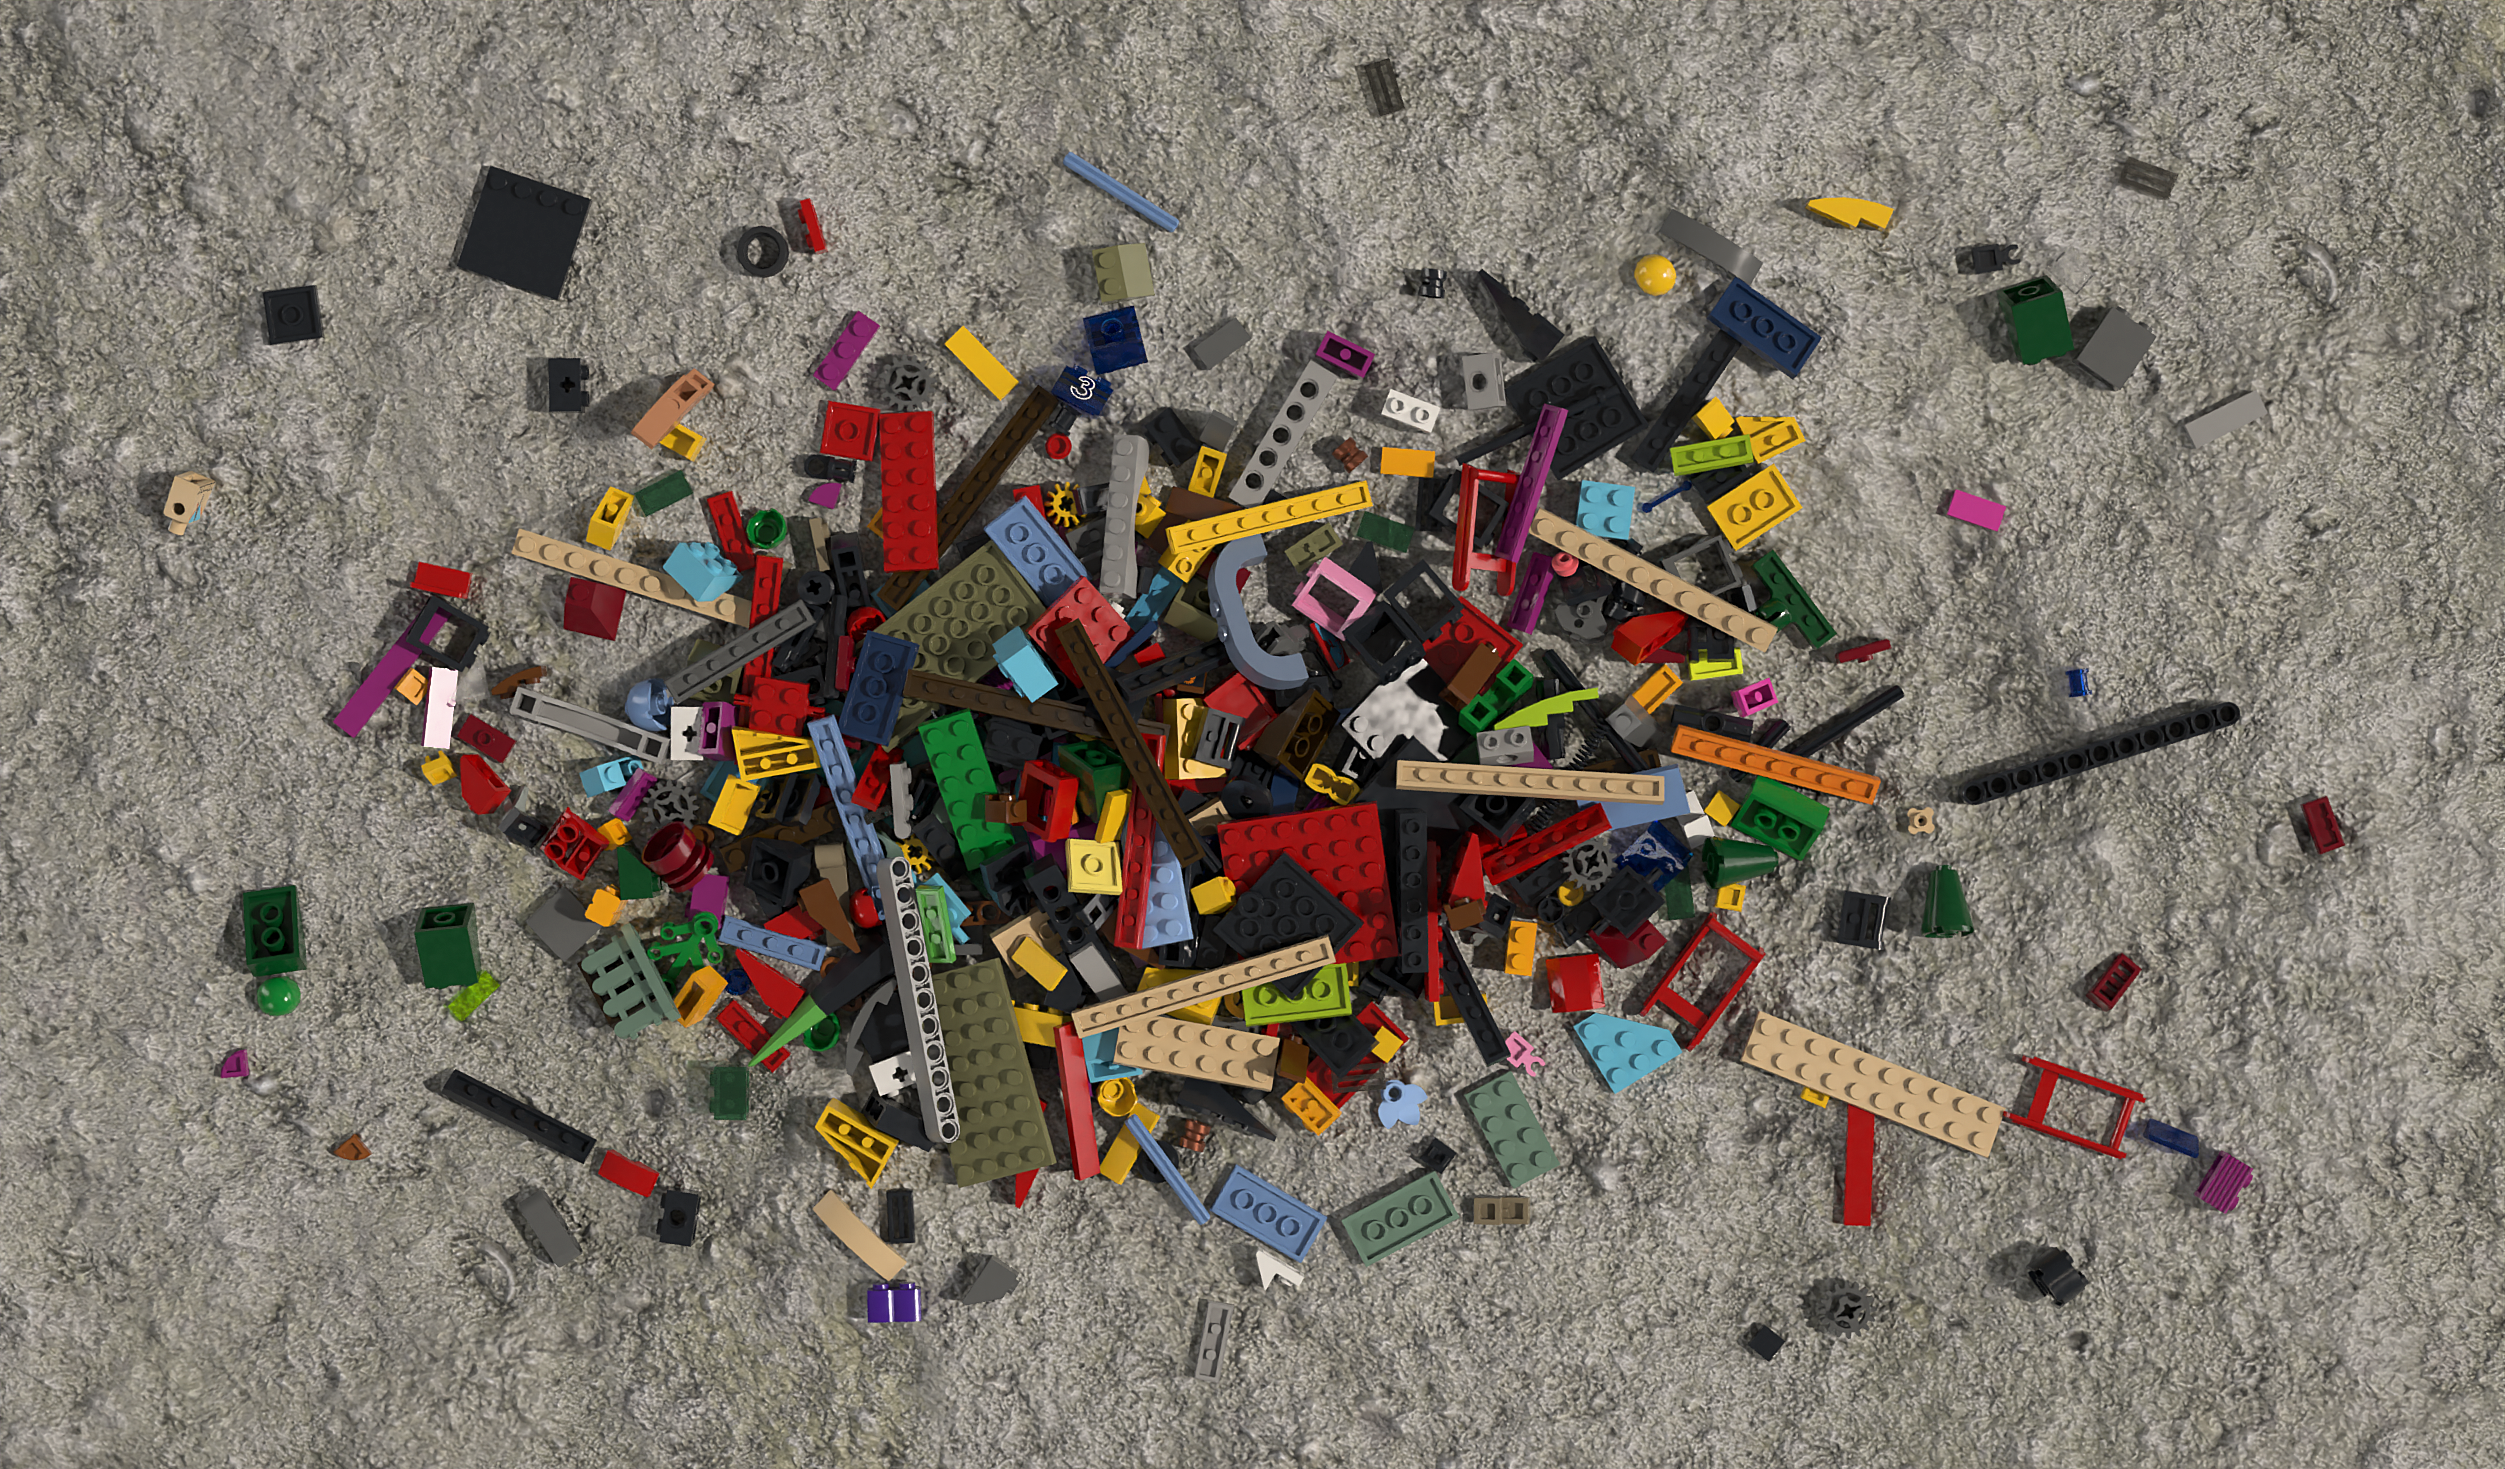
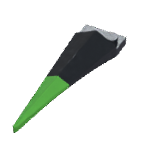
M904 917L902 918V924H903V926H904V924H905ZM885 919L880 920L882 925L868 928L856 941L860 952L855 953L851 949L847 951L748 1063L749 1067L755 1066L804 1031L895 974ZM909 944L907 945L908 952L910 950Z

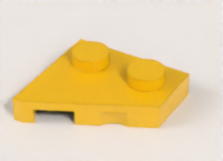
M1739 416L1735 418L1742 435L1749 434L1752 454L1756 464L1806 441L1795 417Z

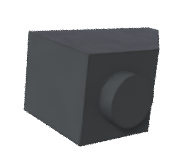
M1213 409L1199 441L1204 443L1202 446L1223 453L1238 423Z
M1631 694L1612 708L1605 719L1624 740L1645 750L1666 733Z
M992 1255L962 1303L964 1305H971L1002 1299L1006 1293L1011 1295L1020 1282L1016 1279L1019 1272Z

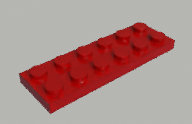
M932 411L879 414L884 572L939 570L934 413Z

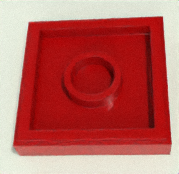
M828 400L820 453L873 462L881 409Z

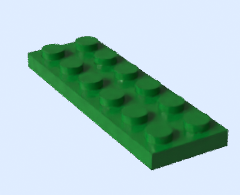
M967 708L918 724V729L967 869L970 871L980 868L979 863L1016 843L1009 823L986 822L985 795L999 793L970 709Z

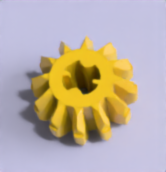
M1065 482V491H1062L1059 484H1056L1055 489L1058 494L1055 495L1050 491L1047 493L1050 498L1054 499L1053 502H1044V506L1054 507V509L1046 513L1047 516L1051 517L1057 513L1058 515L1054 519L1056 525L1060 523L1062 517L1064 518V527H1069V518H1072L1075 525H1078L1079 520L1076 517L1075 502L1071 505V511L1067 512L1066 509L1063 511L1060 509V506L1063 504V498L1067 497L1068 500L1072 498L1074 501L1073 494L1070 491V483ZM1076 484L1073 490L1080 488V486Z
M914 833L910 836L911 839L908 837L902 839L905 844L901 842L895 843L902 849L911 869L915 865L917 874L922 873L921 863L929 870L932 866L927 859L931 861H936V859ZM911 845L914 847L921 846L923 851H920L922 854L920 858L917 855L914 857L910 855L909 852L912 851L910 849Z

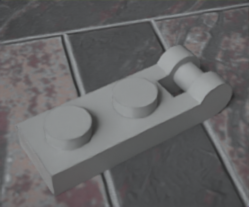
M906 761L890 764L895 835L900 839H905L914 834L912 828L916 826L910 820V811L913 810V797L908 792V784L911 783V770L907 768Z

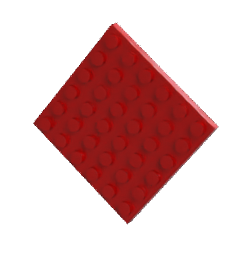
M1376 801L1217 822L1225 877H1228L1233 882L1236 888L1235 897L1237 901L1239 896L1244 891H1247L1274 861L1286 851L1364 921L1361 928L1334 955L1336 962L1331 964L1398 956L1397 933ZM1238 953L1239 961L1244 960V958Z

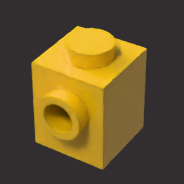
M1139 493L1135 515V530L1148 539L1166 513L1159 508L1161 502L1148 494L1145 498Z

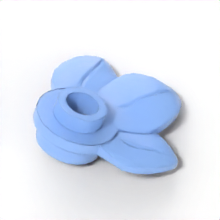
M1395 1079L1386 1081L1381 1087L1380 1094L1383 1101L1378 1108L1382 1124L1387 1129H1390L1399 1119L1406 1124L1418 1125L1420 1112L1417 1104L1424 1102L1428 1098L1424 1090L1418 1085H1404L1401 1081ZM1391 1088L1398 1089L1399 1094L1396 1097L1389 1095Z

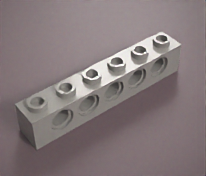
M1312 360L1309 361L1308 365L1302 363L1295 375L1299 380L1294 388L1289 385L1281 398L1285 401L1281 410L1275 408L1268 420L1272 424L1267 433L1262 431L1254 443L1258 447L1254 455L1248 454L1240 467L1244 469L1239 479L1234 477L1227 488V491L1230 492L1228 498L1246 509L1262 505L1338 378L1337 375ZM1306 383L1314 385L1316 389L1315 395L1309 398L1304 397L1300 392V388ZM1291 406L1299 407L1302 410L1301 418L1298 420L1289 419L1287 416L1288 408ZM1277 429H1284L1289 435L1288 440L1284 443H1277L1273 439V433ZM1268 451L1274 455L1275 461L1272 465L1264 466L1260 463L1259 457L1263 452ZM1251 474H1256L1261 478V485L1256 489H1251L1246 485V478Z

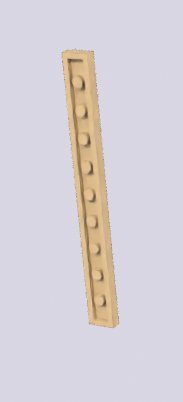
M1539 507L1530 525L1528 533L1763 652H1766L1778 630V627Z
M519 528L511 554L749 628L752 604L750 600L724 592L713 601L697 602L670 575Z
M1397 761L1396 789L1663 805L1664 776Z
M1324 935L1071 1012L1080 1039L1336 962L1329 936Z

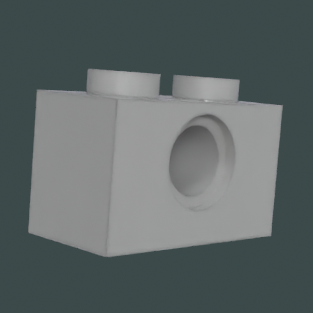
M1500 353L1462 357L1463 363L1460 364V373L1462 379H1465L1466 390L1463 391V399L1465 405L1468 406V410L1505 407L1506 399ZM1481 375L1486 378V385L1483 389H1480L1477 384V380Z
M1530 726L1477 733V750L1480 765L1507 766L1533 762L1534 749Z

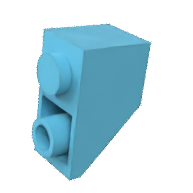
M631 755L580 772L587 798L625 786L638 767L643 769L640 757Z

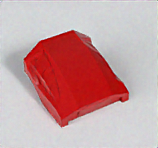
M567 807L551 827L540 849L545 852L549 859L554 860L561 869L583 881L603 850L608 847L610 841Z
M1598 953L1545 959L1552 1013L1575 1012L1605 1007Z

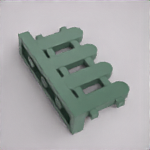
M627 923L620 927L624 936L619 938L618 935H615L611 938L613 942L598 951L594 949L587 951L589 956L582 961L581 966L588 974L598 972L600 978L596 979L592 985L593 991L596 994L603 996L609 993L611 999L604 1004L603 1010L609 1017L620 1015L622 1019L614 1028L615 1034L620 1039L631 1037L634 1040L639 1037L637 1032L653 1023L656 1026L662 1024L661 1018L666 1016L671 1022H674L681 1018V1015L653 960L648 957L647 948L638 931L630 923ZM633 952L635 957L630 960L628 954ZM620 958L622 959L624 964L606 973L604 967ZM642 973L646 978L643 981H641L639 975ZM633 980L634 986L619 995L617 994L616 988ZM655 995L657 1001L652 1003L650 997ZM642 1001L644 1002L645 1008L628 1016L626 1012L628 1009Z

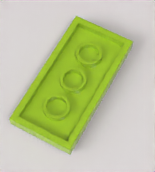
M1346 963L1325 965L1293 1000L1289 999L1271 982L1242 990L1246 1027L1352 1015Z

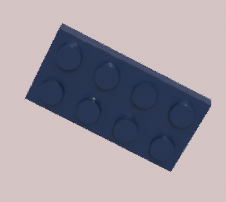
M1736 276L1706 318L1792 380L1798 375L1822 339L1820 335Z
M867 631L838 723L842 735L885 747L889 746L904 698L903 691L908 669H913L920 645L877 632Z

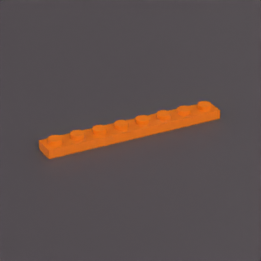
M1679 724L1670 746V750L1673 753L1871 805L1881 783L1880 778L1877 776Z

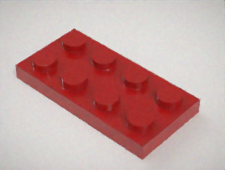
M1373 1001L1356 1016L1373 1036L1383 1026L1401 1039L1403 1043L1399 1049L1409 1040V1037ZM1371 1051L1340 1079L1323 1059L1317 1055L1307 1065L1306 1076L1340 1109L1386 1062Z

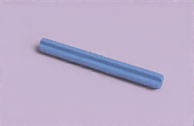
M1072 152L1065 156L1063 160L1065 166L1169 232H1174L1179 225L1178 219Z
M1136 1114L1129 1116L1125 1120L1127 1128L1199 1225L1206 1223L1210 1219V1214L1138 1116Z

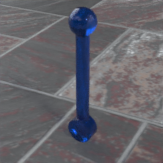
M1686 480L1682 482L1680 487L1651 503H1644L1642 511L1650 513L1653 507L1682 491H1689L1692 488L1691 482Z

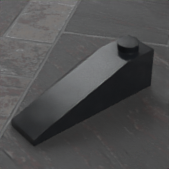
M1481 269L1477 276L1520 347L1524 349L1522 354L1532 363L1536 361L1542 363L1565 334L1538 312L1537 314H1531L1529 312L1531 309L1523 300L1516 296L1512 298L1509 295L1510 291Z
M1190 1077L1185 1078L1177 1097V1103L1207 1116L1211 1113L1217 1114L1216 1117L1230 1125L1238 1123L1242 1129L1275 1142L1277 1134L1220 1083Z

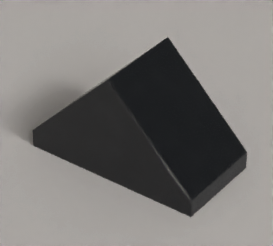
M1369 541L1359 553L1348 573L1372 588L1377 594H1382L1384 592L1373 542Z

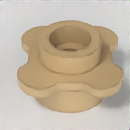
M1929 807L1923 810L1909 809L1907 812L1910 824L1908 831L1912 834L1921 831L1926 833L1933 832L1935 828L1932 824L1934 811ZM1920 818L1923 819L1922 823H1919L1918 821Z

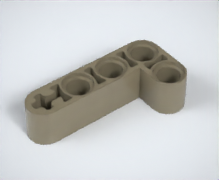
M845 842L816 845L815 861L816 867L820 871V880L829 879L856 939L854 921L849 913L851 887ZM826 929L828 947L846 946Z

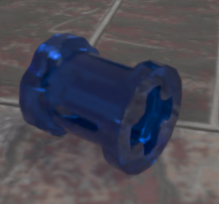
M2089 668L2065 671L2070 684L2068 698L2092 694L2087 680Z

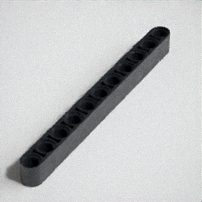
M2232 702L2214 703L1966 781L1960 785L1958 797L1963 803L1968 805H1979L2231 726L2239 720L2240 709ZM2225 706L2231 712L2230 718L2226 721L2220 717V711ZM2199 714L2205 718V725L2201 729H2198L2194 722ZM2174 722L2180 726V732L2175 737L2169 732V727ZM2148 730H2151L2155 735L2154 742L2150 745L2144 741V734ZM2123 738H2126L2130 745L2125 753H2122L2118 748L2119 741ZM2097 746H2101L2104 750V757L2099 761L2093 757V750ZM2072 754L2077 755L2079 758V764L2074 769H2071L2067 762L2068 757ZM2046 762H2050L2054 767L2053 773L2048 777L2042 772V767ZM2021 770H2025L2028 773V781L2023 785L2017 781V774ZM1995 778H2000L2003 782V788L1995 793L1991 788V783ZM1970 786H1975L1978 790V795L1974 800L1970 801L1966 797V790Z

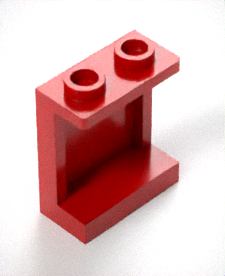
M1238 669L1199 697L1205 707L1246 718L1245 726L1241 727L1235 750L1241 751L1244 749L1247 751L1255 746L1257 743L1256 739L1262 735L1266 726L1279 716V714L1274 712L1256 685L1242 675ZM1229 722L1226 738H1228L1231 722Z

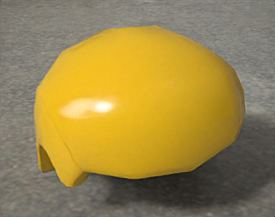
M1658 254L1646 255L1637 262L1634 278L1640 289L1652 296L1664 295L1673 288L1676 282L1675 268L1664 256Z
M1127 1077L1100 1081L1096 1089V1098L1099 1106L1113 1117H1123L1132 1112L1138 1101L1134 1084Z

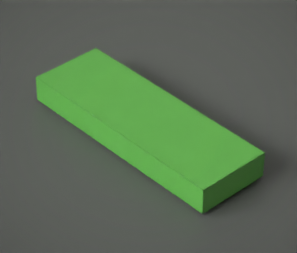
M919 885L915 890L928 962L953 963L956 960L944 887Z

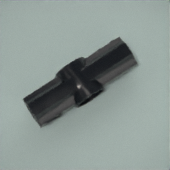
M1559 679L1536 681L1537 702L1560 695ZM1564 713L1548 714V725L1537 726L1538 732H1540L1542 754L1547 760L1565 758Z
M1675 704L1670 727L1677 728L1679 724L1749 743L1754 720ZM1709 716H1715L1718 719V727L1713 731L1708 730L1705 726V721Z

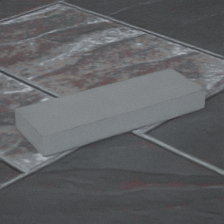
M2254 390L2183 425L2193 448L2197 449L2268 414L2257 390Z
M1092 942L1069 955L1071 962L1101 1002L1130 994Z
M1208 1299L1193 1376L1194 1379L1214 1383L1220 1382L1234 1304Z

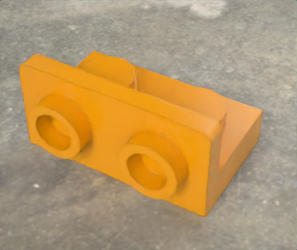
M1307 1076L1304 1084L1297 1082L1281 1098L1284 1101L1285 1108L1292 1114L1296 1113L1302 1119L1304 1127L1312 1133L1315 1132L1318 1136L1342 1114Z

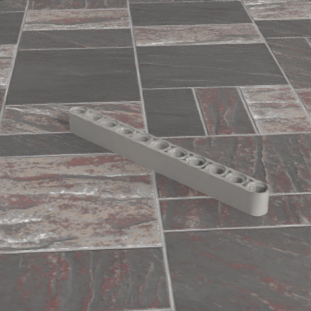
M904 857L883 858L878 862L876 872L927 1138L932 1142L952 1143L959 1137L960 1126L911 866ZM893 865H894V867H895V872H894V873H893V871H892V866H893ZM898 891H899V894H900L899 900H898V897H897V892H898ZM903 917H904V920H905L904 926H903V924H902V918H903ZM908 944H909V946H910L909 952H908V950H907V945H908Z

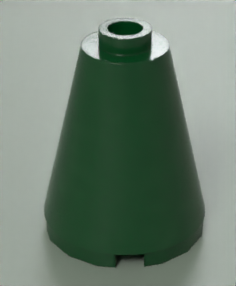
M1716 836L1705 839L1702 848V862H1707L1708 869L1703 871V875L1710 889L1727 887L1772 873L1779 863L1778 853L1768 845Z
M1938 865L1936 870L1930 873L1920 930L1921 936L1925 935L1926 938H1953V935H1958V932H1961V937H1965L1975 933L1958 871L1952 869V865Z

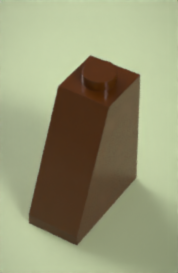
M1482 642L1478 644L1438 696L1458 712L1471 702L1502 660L1498 656L1499 652L1488 643L1485 645Z

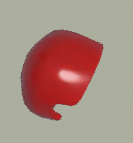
M862 606L858 608L847 619L846 629L848 636L858 643L866 637L868 630L874 631L886 621L885 616L874 607Z
M868 888L856 890L851 895L849 901L850 916L862 928L882 925L872 897L868 896Z

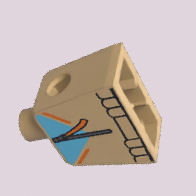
M193 471L174 477L164 509V515L172 518L168 528L170 532L184 535L187 524L199 521L216 482L215 480Z

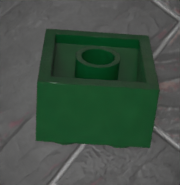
M631 845L617 847L621 900L647 899L660 896V891L664 890V882L659 875L654 874L643 863L642 854Z

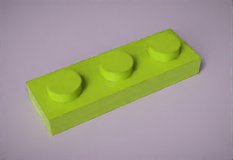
M1749 434L1670 448L1675 476L1754 462Z

